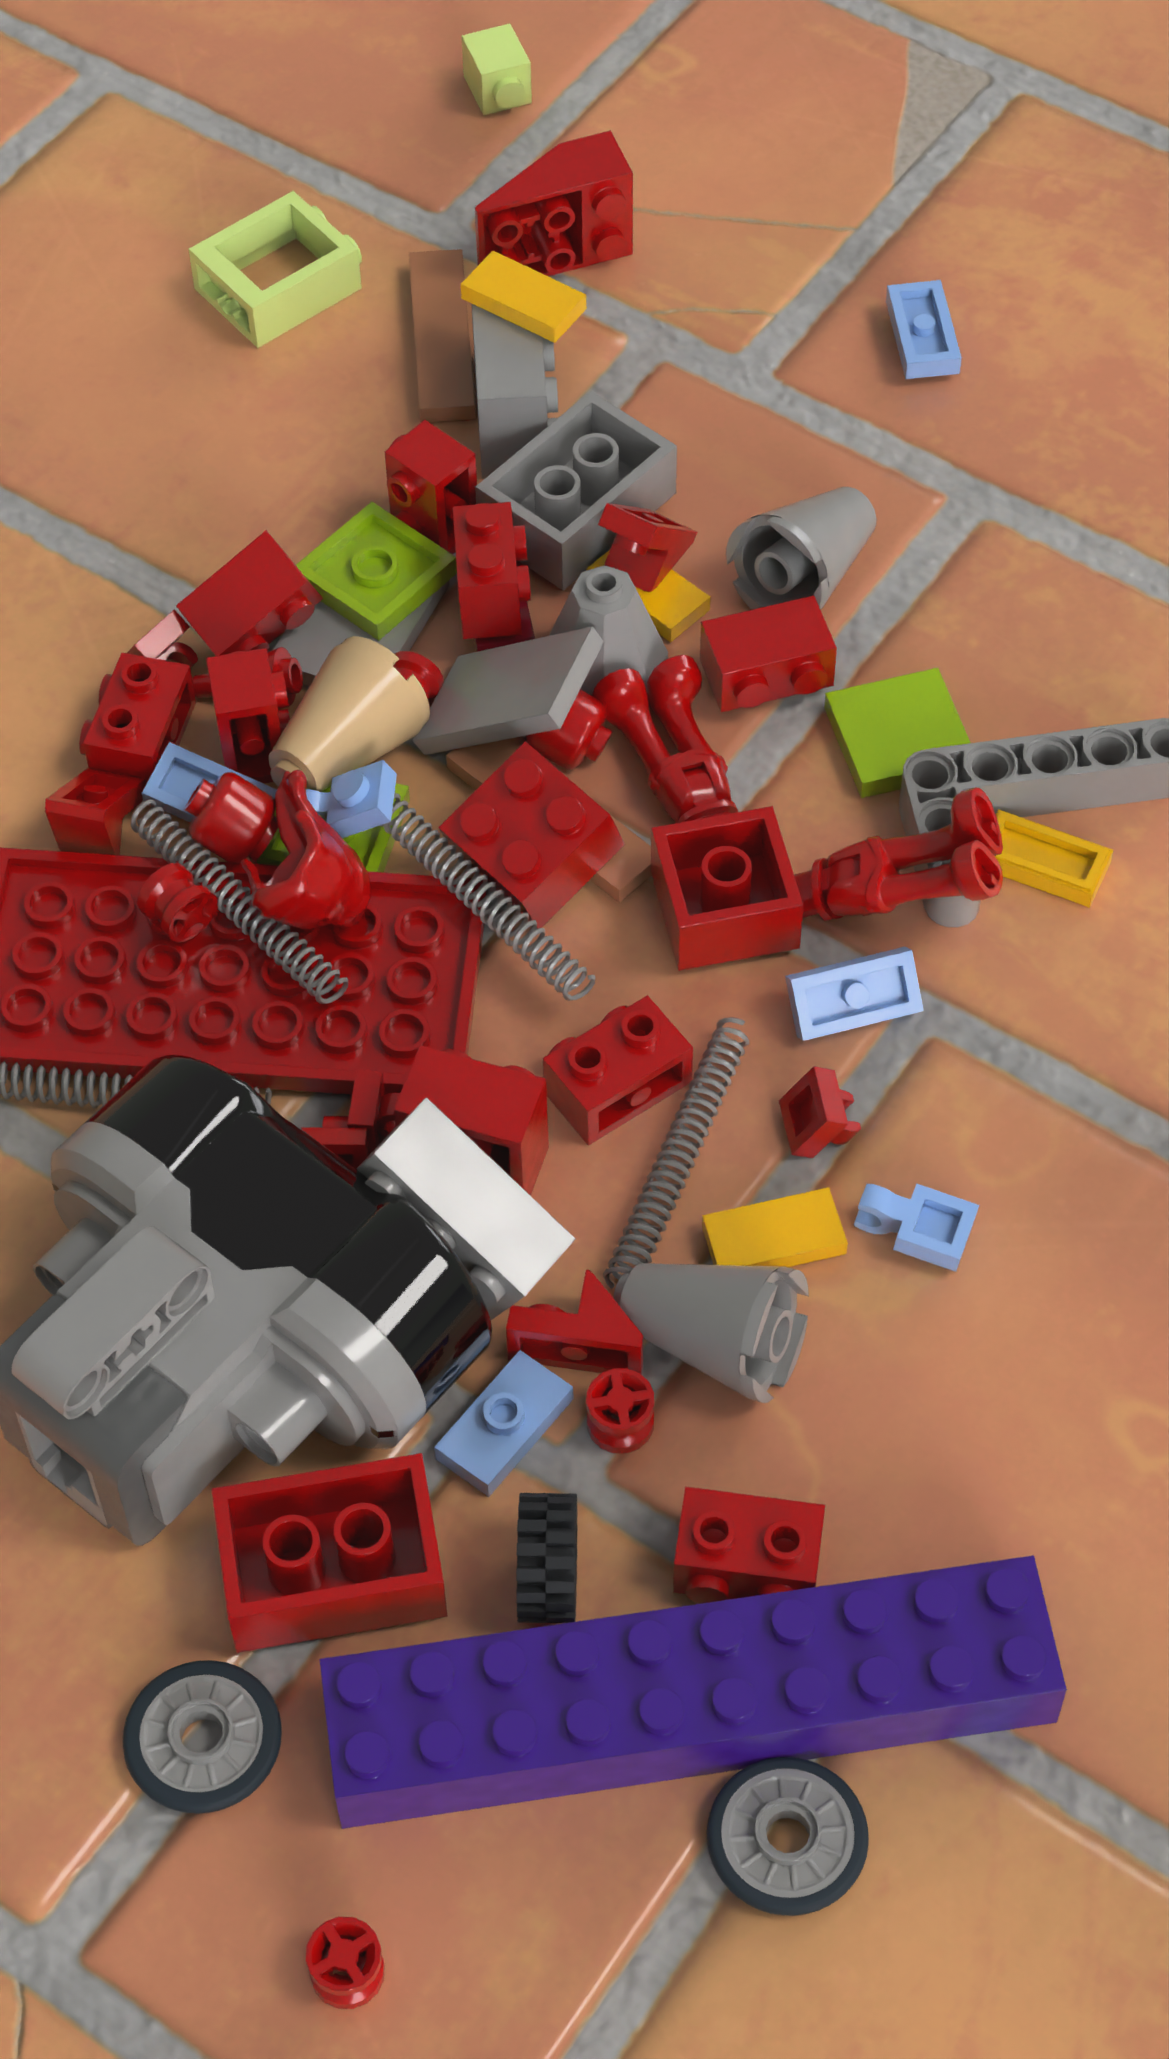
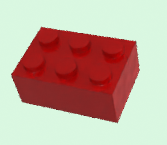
M422 1453L211 1488L227 1614L237 1653L448 1617L444 1580Z

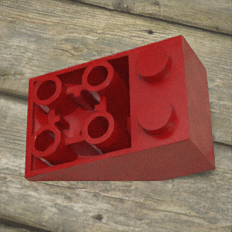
M611 130L559 143L475 206L477 264L479 265L492 251H495L546 276H552L633 255V172Z

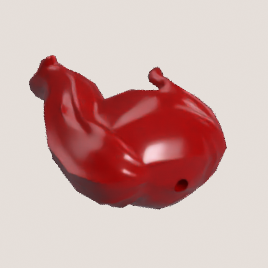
M294 770L291 773L286 771L275 793V803L280 838L289 855L274 870L273 877L267 883H262L257 867L250 860L243 859L241 861L242 868L249 877L252 889L251 904L253 908L259 909L260 915L264 919H273L285 925L305 930L322 927L327 924H333L339 928L354 926L359 923L371 898L369 874L358 854L317 813L307 799V779L303 771Z

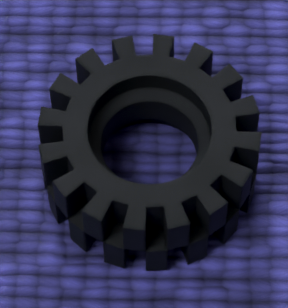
M520 1493L516 1568L518 1623L575 1622L578 1536L577 1494Z

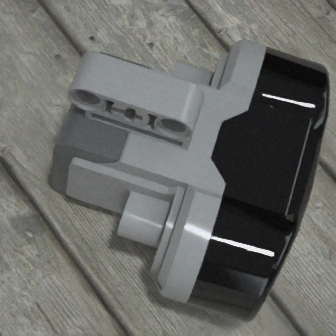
M165 1055L153 1059L51 1155V1181L55 1191L54 1203L69 1231L33 1265L36 1277L53 1296L0 1346V1427L4 1438L29 1458L31 1465L40 1475L108 1529L113 1526L133 1544L142 1546L150 1542L170 1524L244 1447L274 1467L280 1466L313 1430L325 1438L344 1446L355 1445L369 1449H391L395 1447L487 1350L492 1338V1324L482 1295L461 1259L440 1232L408 1199L394 1193L376 1192L366 1185L365 1182L368 1178L281 1116L249 1083L201 1060L183 1055Z

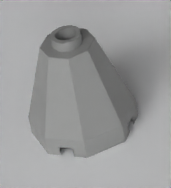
M605 565L581 572L549 636L592 626L604 641L581 687V690L591 696L595 686L601 679L619 669L631 668L638 671L646 687L653 669L668 659V651L627 572Z

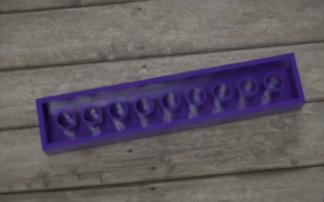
M1034 1555L319 1659L334 1793L342 1829L742 1770L751 1764L770 1758L793 1757L809 1760L1057 1723L1067 1691Z

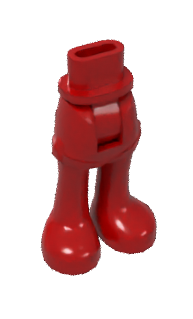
M677 655L661 662L653 669L646 687L638 671L631 668L619 669L601 679L595 686L592 694L593 697L606 705V720L623 732L641 758L649 775L647 780L648 786L675 823L738 812L735 803L731 800V790L726 776L728 766L724 758L719 756L709 746L693 717L691 704L702 687V675L695 660L687 655ZM649 706L662 722L679 753L672 756L669 754L653 723Z
M975 787L957 794L953 798L950 811L952 823L941 829L916 835L885 839L878 835L867 837V839L834 852L828 856V859L820 858L815 860L812 870L794 874L803 902L802 918L819 914L823 920L828 921L839 919L843 916H868L876 913H890L898 904L913 900L964 896L972 901H979L998 895L1002 887L1003 874L1002 868L995 856L1002 854L1003 844L998 820L986 793L981 788ZM951 860L950 863L937 867L900 874L901 870L909 867Z

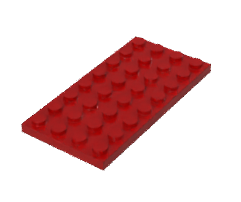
M0 847V1064L5 1062L8 1071H12V1066L17 1062L20 1066V1072H24L25 1067L30 1064L33 1068V1073H37L38 1067L42 1065L45 1068V1073L48 1074L51 1068L55 1066L58 1074H62L63 1070L68 1068L70 1075H75V1072L80 1069L83 1072V1076H88V1073L93 1070L95 1077H100L105 1071L108 1078H113L118 1073L121 1079H126V1076L130 1074L134 1080H138L143 1075L149 1081L156 1077L158 1081L163 1082L168 1078L171 1082H177L181 1079L183 1083H190L193 1080L196 1084H203L206 1081L208 1085L219 1083L221 1086H229L231 1084L236 1087L244 1085L250 1088L352 1095L356 1069L381 1070L383 1072L385 1094L401 1093L420 1045L440 1051L454 1049L468 1055L485 923L480 920V916L474 915L472 908H467L464 905V901L457 899L456 893H451L448 890V886L442 885L440 878H435L431 875L367 871L370 877L371 898L358 924L343 928L327 924L307 930L291 926L290 932H298L299 940L305 939L307 947L315 948V955L322 954L324 956L323 963L330 962L332 964L331 970H339L340 978H348V987L342 996L333 1002L321 1004L316 1001L315 996H311L307 992L306 988H302L299 985V981L291 978V973H286L281 965L275 963L274 958H270L265 950H261L258 947V943H254L249 935H245L242 932V928L236 927L234 921L226 917V913L220 912L218 906L211 922L194 938L180 943H176L168 938L162 931L161 921L149 919L139 910L137 905L138 894L147 879L159 868L170 864L164 858ZM197 860L191 871L200 866L203 861ZM213 862L203 869L199 878L210 871L213 867ZM218 862V865L226 866V873H234V880L242 881V887H249L250 895H252L249 877L242 868L241 863ZM254 864L258 869L259 878L262 883H267L273 877L274 870L278 867V865ZM218 870L216 873L212 875L207 885L211 884L219 877V875L221 874V870ZM229 877L225 878L218 885L215 893L228 883ZM467 878L462 886L466 885L472 878ZM483 880L479 881V882L474 886V888L471 890L470 894L473 893L474 891H476V890L480 887V885L482 884ZM237 884L228 890L223 900L233 894ZM488 889L481 895L478 902L489 893ZM245 892L241 893L234 900L231 907L235 906L242 900V898L245 895ZM251 900L244 905L239 915L252 905ZM256 909L250 915L247 922L257 916L260 912L259 909ZM262 918L256 929L261 927L268 919ZM278 922L273 923L263 937L272 932ZM285 929L282 930L275 937L272 944L277 942L284 935L286 931ZM294 937L290 938L282 946L280 952L291 944ZM302 944L293 950L288 959L297 954ZM310 952L301 958L297 966L301 965L309 957ZM319 960L314 961L309 966L305 974L310 972L316 966ZM327 967L324 968V969H322V970L317 974V976L315 977L314 981H316L318 978H320V977L324 974V972L326 971ZM335 975L331 976L326 981L322 989L331 983ZM343 983L336 984L333 989L321 995V997L327 999L339 991Z

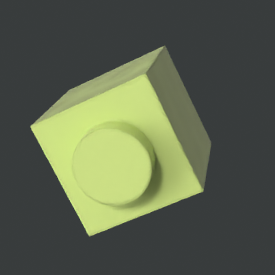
M510 23L461 35L463 76L483 116L532 103L531 62Z

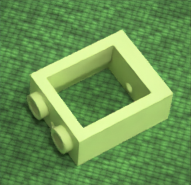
M294 191L188 249L194 289L257 348L362 289L360 275L362 255L356 242L349 235H342L327 221L325 215L317 206H310ZM295 239L318 258L316 261L263 291L240 271Z

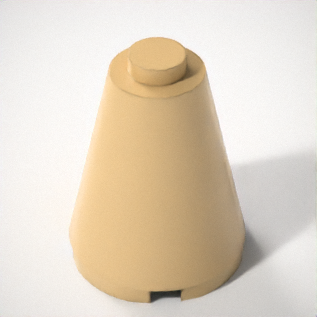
M359 636L346 638L340 645L335 646L329 652L269 754L271 777L278 787L286 771L291 773L294 770H302L307 779L306 789L322 792L331 786L333 777L368 765L414 738L420 732L430 717L429 702L422 685L414 674L405 680L393 667L399 660L395 654L383 645Z

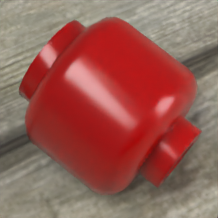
M580 689L560 729L525 735V741L543 757L564 769H575L582 763L585 757L596 762L613 731L603 726L607 718L606 705Z
M232 772L224 773L214 784L202 779L184 808L185 811L193 815L189 825V835L191 838L231 864H239L247 857L256 861L267 848L278 829L277 818L274 816L276 810L274 798Z

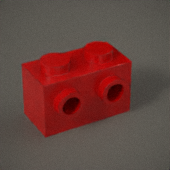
M423 420L406 435L397 437L390 447L384 451L390 514L453 555L456 551L452 506L476 504V454L428 421Z
M511 502L452 506L463 639L522 635L520 602L531 601L528 565L516 566V561L528 560L525 525L513 526Z
M265 530L179 602L176 607L215 656H220L236 651L245 652L267 648L268 652L269 644L285 630H292L304 624L312 616L315 610L314 606L324 598L276 540Z
M814 595L701 621L700 661L721 712L742 707L752 708L764 702L797 694H811L820 689L834 686L837 647Z
M267 648L245 652L236 651L226 655L207 657L206 661L224 766L263 784L274 782L271 777L269 754L290 720L288 709L278 710V708L289 707L283 671L271 672Z
M121 652L113 674H106L101 682L98 699L99 707L93 720L87 719L83 724L79 739V750L82 755H86L89 769L143 778L145 788L168 743L180 745L196 705L190 665Z
M648 995L630 1006H619L613 1009L603 1018L600 1024L577 1038L568 1037L563 1039L543 1058V1078H546L547 1097L588 1146L690 1084L693 1075V1046Z
M685 1486L674 1559L673 1593L686 1594L690 1600L702 1604L816 1587L825 1505Z

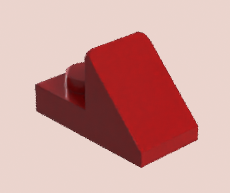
M606 503L598 523L599 526L616 533L604 565L627 572L634 586L646 592H652L657 588L693 544L698 533L650 509Z
M86 768L46 798L45 813L59 850L63 852L120 855L123 817L143 801L144 779Z
M586 1269L578 1314L566 1313L562 1309L549 1304H534L530 1307L512 1305L510 1307L506 1326L509 1361L521 1350L545 1366L602 1373L613 1368H628L642 1375L643 1334L590 1270Z

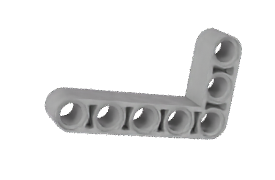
M1169 718L917 751L907 758L903 766L899 812L905 835L910 836L934 831L951 824L950 811L953 798L961 791L975 787L981 788L986 793L992 803L995 814L999 809L1019 817L1169 798ZM951 860L914 866V870L916 872L950 863ZM964 896L922 899L928 916L937 924L945 927H961L969 924L976 918L981 900L972 901Z

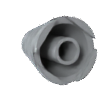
M840 487L747 519L732 532L726 547L727 565L734 560L739 578L733 581V584L742 600L751 609H756L814 595L821 610L876 528L877 519L873 505L859 490L852 487Z
M640 1263L632 1269L630 1274L625 1273L621 1276L613 1297L643 1334V1339L748 1399L761 1403H768L774 1398L767 1392L771 1384L784 1387L789 1380L797 1363L807 1327L808 1316L796 1313L797 1294L809 1297L807 1279L800 1270L785 1266Z

